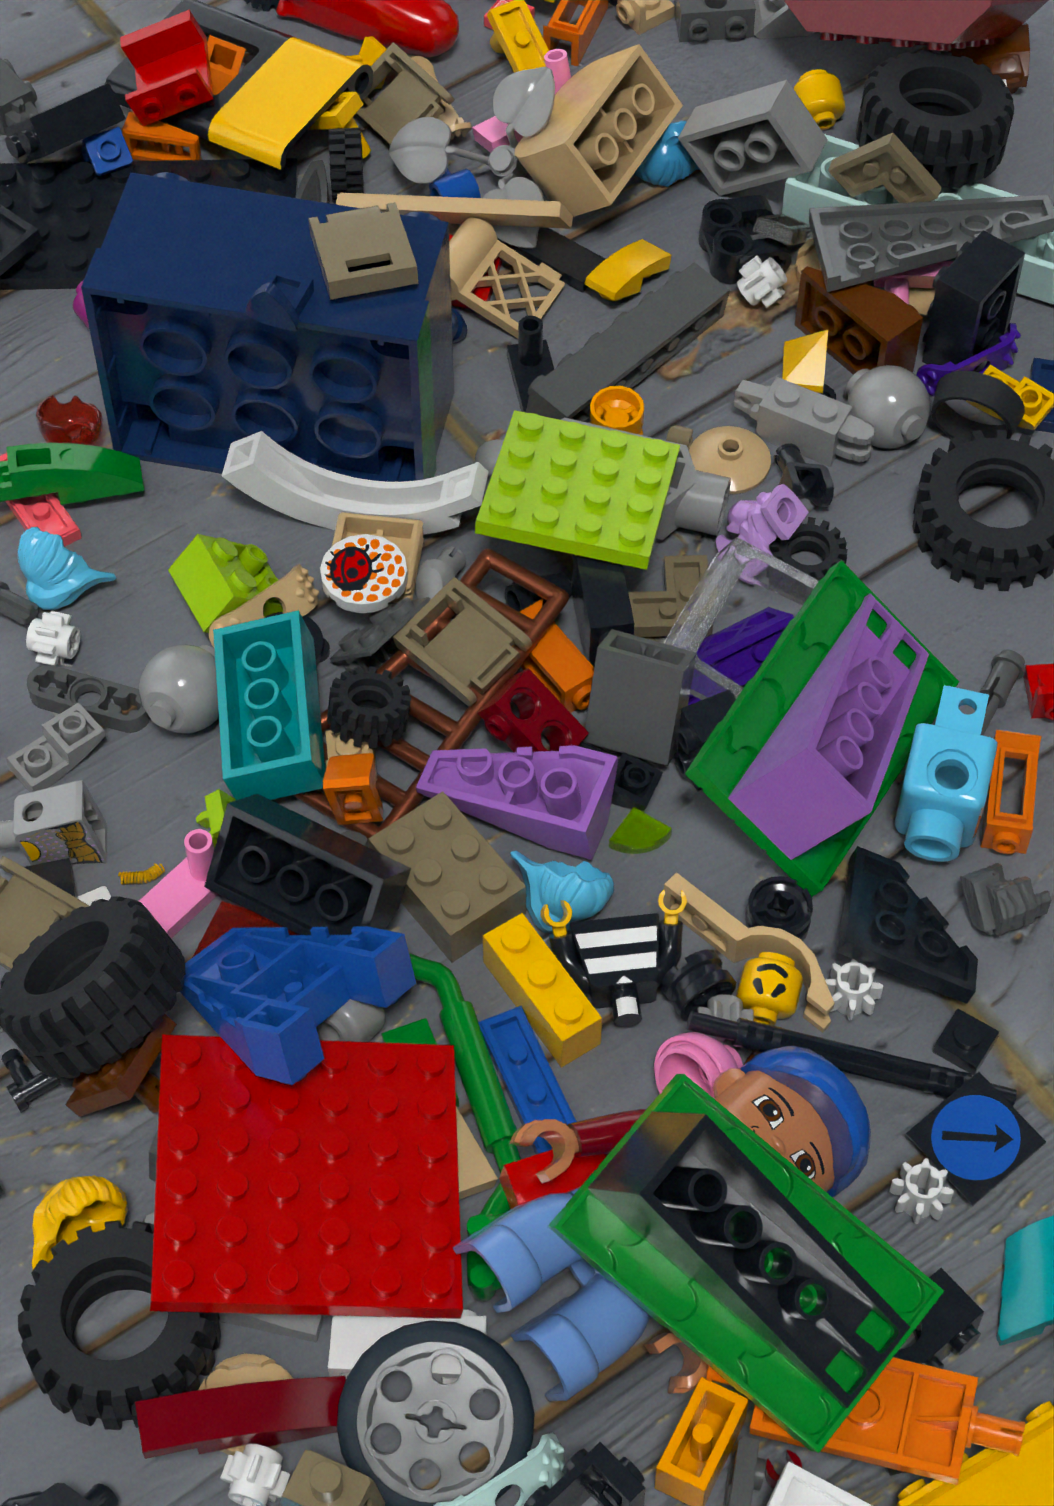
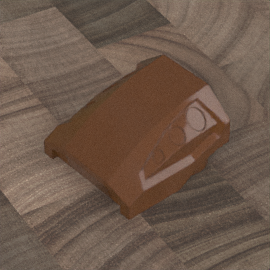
M1023 23L1009 37L996 38L995 45L981 44L980 47L966 46L965 49L951 48L948 51L952 53V56L961 58L963 55L973 59V63L977 65L984 64L989 67L992 75L998 74L1002 79H1006L1007 87L1011 94L1015 93L1019 87L1027 86L1030 62L1029 25L1027 23Z

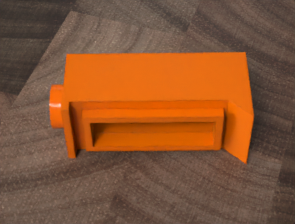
M561 0L548 25H543V39L548 50L556 49L560 39L572 42L571 65L579 66L608 9V0ZM578 4L585 6L576 25L570 24L569 22Z
M543 598L523 609L520 613L534 619L543 607ZM553 621L525 659L521 668L523 670L529 668L570 713L577 709H586L589 706L594 666Z
M996 729L994 739L998 742L984 807L981 847L994 849L1003 854H1026L1033 832L1041 736ZM1005 757L1025 760L1020 815L1000 812Z

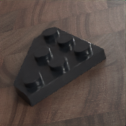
M857 846L849 859L838 953L967 1004L976 992L977 957L967 945L959 948L946 932L949 923L928 897L920 899L907 884L910 875L899 862Z

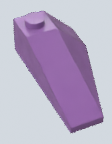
M575 745L559 746V751L533 752L532 747H517V752L490 753L487 749L433 750L418 781L416 790L418 793L429 798H433L443 791L462 812L549 849L592 860L608 823L618 757Z

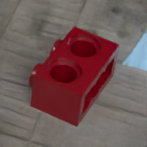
M529 668L510 677L477 712L485 721V726L490 734L498 740L504 741L513 752H517V747H532L533 752L559 751V746H578L589 734ZM511 701L519 708L520 718H517L512 713ZM541 733L549 740L550 750L543 746Z

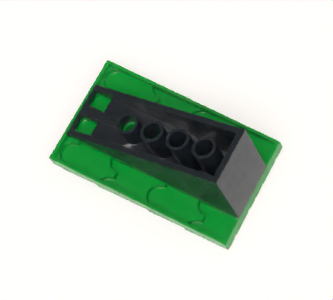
M676 1074L662 1090L663 1092L656 1097L634 1123L630 1131L623 1136L600 1163L597 1170L589 1176L567 1202L566 1206L550 1222L548 1227L608 1281L613 1282L661 1326L670 1330L739 1393L748 1397L790 1436L800 1441L810 1451L819 1453L940 1298L944 1290L685 1074Z

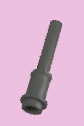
M1003 650L992 659L993 669L979 692L989 695L981 735H984L997 708L1005 706L1016 680L1022 678L1025 674V660L1015 651Z

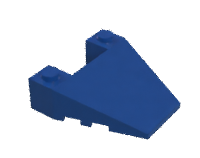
M368 926L353 927L351 935H330L328 927H312L310 930L311 935H289L287 927L232 928L185 963L186 975H184V985L180 993L256 1076L293 1085L302 1080L311 1069L325 1059L316 1029L319 1024L350 999L372 1004L375 1007L387 1008L396 1003L405 992L416 984L404 934Z

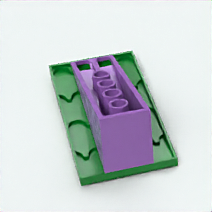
M840 560L830 567L826 575L818 581L795 618L790 620L754 677L746 683L724 719L716 725L685 772V775L699 788L701 787L703 792L730 819L733 818L735 820L734 823L762 850L764 849L766 854L791 879L796 880L799 887L802 889L807 888L809 894L813 897L824 889L908 761L916 725L920 723H933L937 717L943 686L956 687L959 681L855 573Z

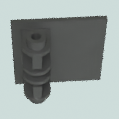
M407 597L395 604L388 602V607L377 612H371L368 615L370 622L361 630L357 628L349 632L339 641L338 645L341 649L330 658L331 662L345 660L348 664L345 670L353 675L354 668L362 667L363 673H368L369 667L378 668L381 665L380 662L383 663L388 659V654H394L397 651L393 636L430 601V598L410 600Z

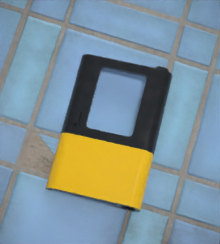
M198 0L181 1L164 18L167 19L190 9L206 37L211 35L246 49L245 52L253 54L255 57L219 94L213 95L212 100L159 121L280 170L286 165V155L290 148L343 92H357L361 100H363L370 92L373 84V70L371 66ZM126 57L109 74L105 84L110 83L119 105L131 109L125 100V95L137 90L135 68Z

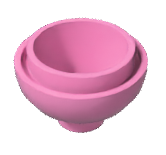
M697 1032L678 1034L667 1039L657 1051L654 1063L656 1085L659 1094H661L662 1090L676 1074H685L715 1099L713 1085L716 1078L730 1068L740 1069L743 1063L740 1055L734 1048L722 1044L715 1038Z

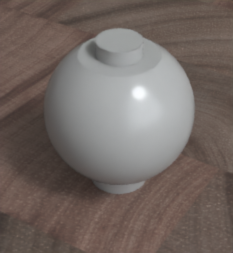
M886 365L871 370L861 369L848 381L846 387L848 395L847 405L853 406L851 415L875 427L874 431L876 432L874 441H871L872 446L884 449L902 447L917 439L925 430L930 415V398L925 385L913 372L903 367Z
M187 644L170 646L158 652L146 664L140 678L139 694L145 712L156 725L175 733H194L207 728L218 719L215 649L213 647Z

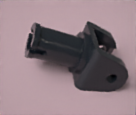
M787 443L781 445L776 450L778 455H774V460L783 473L779 485L785 484L796 496L809 497L816 506L828 507L834 495V485L828 468L824 465L806 463L800 449L795 444Z

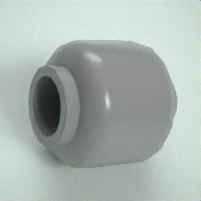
M350 999L316 1027L319 1039L327 1041L369 1042L382 1029L385 1023V1011L383 1007H375L372 1004Z

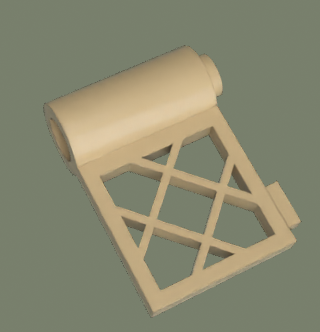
M474 217L467 218L449 241L451 301L457 299L518 339V322L510 317L508 309L526 308L528 316H536L542 320L565 285L560 280L562 275L543 262L539 266L497 240L496 232L487 220ZM497 257L511 264L515 274L498 275L494 265ZM539 282L551 291L547 296L531 297L527 283ZM518 284L522 298L505 300L501 285ZM492 286L496 301L485 302L472 292L476 287Z

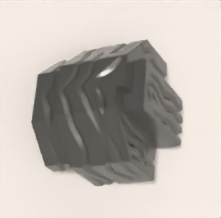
M999 863L973 871L965 876H960L972 925L989 935L995 933L999 936L1005 932L1008 933L1011 929L1015 930L1023 925L1032 924L1036 916L1040 917L1048 912L1051 903L1049 891L1034 894L1031 879L1026 876L1018 877L1014 880H1006L1002 865Z

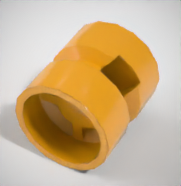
M623 386L606 387L599 390L591 400L590 423L643 435L644 402L640 395L631 388Z

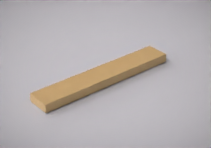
M340 193L337 194L336 205L356 208L379 206L381 212H386V204L395 202L400 215L410 212H425L451 224H462L467 218L474 217L487 220L491 225L571 229L573 214L560 201Z

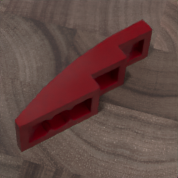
M345 1376L245 1383L136 1401L135 1406L142 1453L145 1459L195 1448L198 1449L199 1454L246 1444H258L269 1447L337 1432L338 1404L346 1378Z

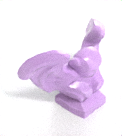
M785 484L776 486L772 493L761 492L756 497L757 500H740L736 502L728 512L729 525L726 529L729 532L740 535L734 540H729L724 535H719L716 538V546L724 564L736 578L746 584L753 585L756 581L754 574L772 561L773 554L769 550V544L778 537L781 540H788L809 513L794 492Z

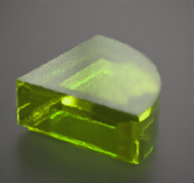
M633 807L609 839V848L628 854L650 852L659 848L671 838L672 828Z

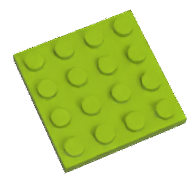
M514 410L476 519L475 534L647 570L678 461L680 445L660 439H650L616 430H607L577 422H568L540 416L535 413Z

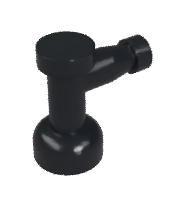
M18 1049L6 1051L1 1058L5 1067L9 1069L14 1083L6 1088L20 1112L29 1107L27 1102L60 1083L66 1088H72L75 1078H58L46 1075L43 1072L33 1076L29 1067L23 1062V1057Z

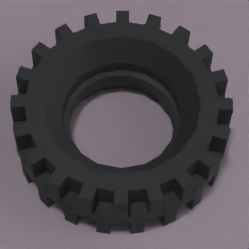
M982 430L973 431L970 441L966 443L957 436L950 439L948 453L941 448L936 449L932 455L931 465L925 463L922 469L913 514H915L912 525L913 533H920L918 547L922 553L930 550L933 551L931 564L937 570L944 565L952 569L950 579L958 583L963 576L975 579L974 588L983 590L985 582H993L998 584L999 591H1009L1010 584L1013 581H1020L1022 587L1027 588L1033 586L1036 573H1039L1044 579L1053 574L1054 461L1050 458L1053 448L1044 444L1037 449L1029 445L1031 436L1021 434L1019 441L1006 439L1007 430H997L995 438H984ZM983 482L1007 484L1024 492L1034 502L1037 509L1036 515L1033 520L1022 526L1008 529L989 527L973 520L961 508L958 501L959 495L973 484Z

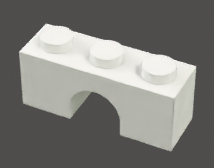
M465 1309L462 1311L461 1319L333 1316L328 1361L329 1377L345 1376L347 1379L348 1374L360 1356L382 1336L404 1325L429 1320L457 1322L480 1330L487 1335L486 1316H477L475 1312ZM441 1354L433 1360L431 1373L437 1382L451 1384L460 1377L461 1364L455 1356ZM480 1389L475 1393H484V1389Z

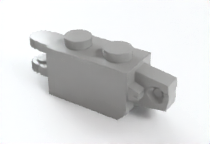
M779 377L775 378L771 386L742 380L736 389L734 407L749 414L751 418L757 421L756 432L764 441L779 447L787 443L795 444L800 449L802 456L829 467L832 466L838 455L849 460L853 459L854 462L858 461V463L865 460L868 461V458H871L873 450L871 441H874L875 427H872V424L868 422L865 423L862 419L852 416L853 406Z

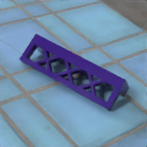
M767 607L684 648L685 650L697 653L688 705L728 689L732 691L752 679L790 620L794 618L793 614Z

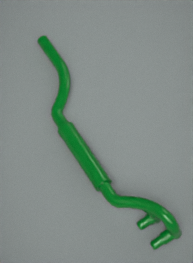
M409 953L415 979L431 984L437 991L443 1008L439 1013V1018L449 1045H454V1061L486 1151L494 1154L501 1174L505 1164L521 1160L517 1146L509 1144L517 1128L486 1046L474 1007L471 1002L465 1001L460 985L449 968L440 962ZM501 1183L491 1194L481 1213L469 1218L467 1222L468 1237L511 1209ZM468 1251L466 1260L469 1289L476 1300L488 1302L495 1296L496 1290L502 1289V1286L485 1260L477 1252Z

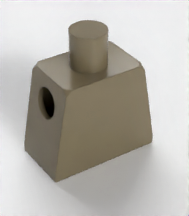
M305 1449L281 1496L278 1506H385V1501L374 1480L316 1452Z

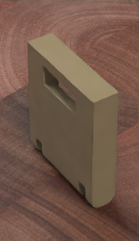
M393 42L371 66L374 78L368 95L392 69L398 74L397 77L373 102L366 96L362 100L363 106L356 114L391 145L398 131L406 124L422 117H434L437 119L444 112V109L438 103L443 100L450 105L455 99Z
M395 202L386 204V212L382 213L379 206H372L327 214L326 223L321 224L317 216L308 218L311 238L330 300L418 284L417 264ZM390 260V265L354 272L348 271V267Z
M453 577L393 636L398 649L470 707L477 701L476 695L470 689L471 686L480 694H484L520 658V653L512 646L515 644L525 652L532 646L531 639L522 630L456 577ZM449 607L458 615L429 642L424 630Z
M2 856L0 867L5 872L13 875L9 882L0 876V965L10 971L13 968V961L19 954H23L30 947L29 943L38 935L42 936L50 929V925L59 919L67 918L73 910L81 906L86 908L89 905L11 859Z

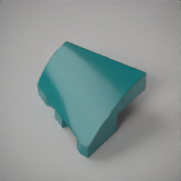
M1054 1215L1032 1223L1006 1238L1003 1264L1005 1265L1004 1277L1000 1291V1322L996 1336L999 1346L1042 1334L1046 1326L1054 1324Z

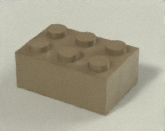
M443 791L368 838L369 848L411 868L401 903L451 963L483 943L484 934L521 913L526 914V885Z

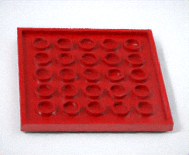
M162 1034L150 1311L461 1319L463 1311L461 1254H456L453 1250V1247L461 1242L454 1045L320 1040L325 1059L311 1069L302 1080L290 1085L256 1076L220 1036Z

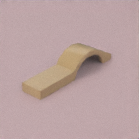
M677 872L664 884L665 895L663 903L665 907L671 910L678 908L681 904L680 892L682 890L686 895L687 903L683 911L679 913L678 920L733 963L746 958L758 957L760 952L778 953L794 960L795 968L801 972L803 984L806 988L807 1005L803 1018L822 1033L830 1026L831 1019L828 1013L834 1008V1000L815 954L800 938L779 928L765 926L746 927Z

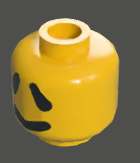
M760 952L758 958L748 960L743 966L736 997L742 1000L744 1010H754L755 1022L774 1026L777 1019L790 1018L795 1013L803 984V977L801 972L795 968V961L791 958L773 952Z

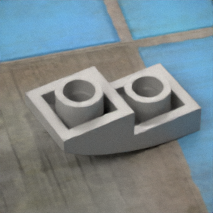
M79 702L42 724L43 736L6 758L10 771L29 792L49 788L80 763L105 737V730Z

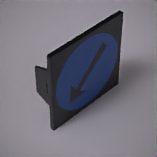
M977 1072L906 1133L940 1171L945 1169L948 1171L946 1178L972 1206L1046 1144L1042 1136L980 1072Z

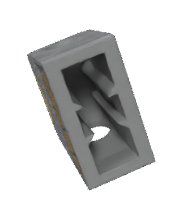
M83 780L18 795L14 800V819L0 822V849L20 847L31 865L66 858L70 859L71 865L107 863V823Z

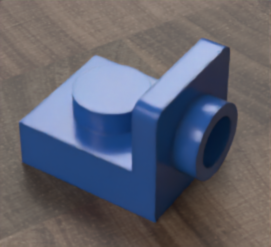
M120 127L82 140V158L84 162L92 163L97 176L132 165L133 158Z

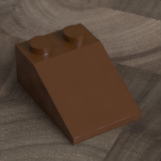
M808 266L801 270L795 326L806 335L828 330L826 352L853 375L861 369L871 370L886 365L899 366L911 372L914 371L923 316L912 305L905 303L894 293L863 283L827 292L821 270Z

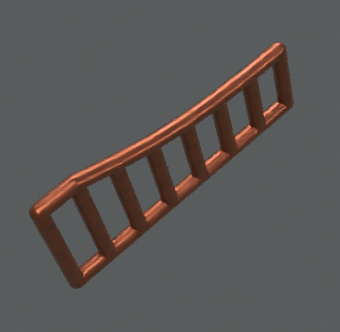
M489 548L484 549L460 581L522 630L531 639L532 646L525 652L514 644L513 648L520 653V658L484 694H480L472 686L470 687L476 695L477 701L466 709L458 721L453 720L410 694L409 714L446 736L437 750H458L461 748L482 719L477 712L510 677L514 676L569 600L568 593L562 588ZM490 569L547 600L534 619L527 617L476 588ZM449 607L424 630L429 642L451 622L450 619L455 615V612ZM401 650L397 651L376 672L382 675L384 670L391 671V679H394L403 669L410 665L437 681ZM328 709L320 714L322 733L331 727V724L327 722ZM392 738L391 745L386 747L383 746L381 741H378L377 745L420 770L418 776L409 788L404 791L377 775L376 788L380 798L395 807L380 827L372 822L342 825L350 831L361 833L367 839L414 810L425 796L417 792L416 786L430 755L403 739L396 741ZM323 742L324 760L326 761L328 760L327 744ZM313 790L293 795L336 821L325 793L320 790Z

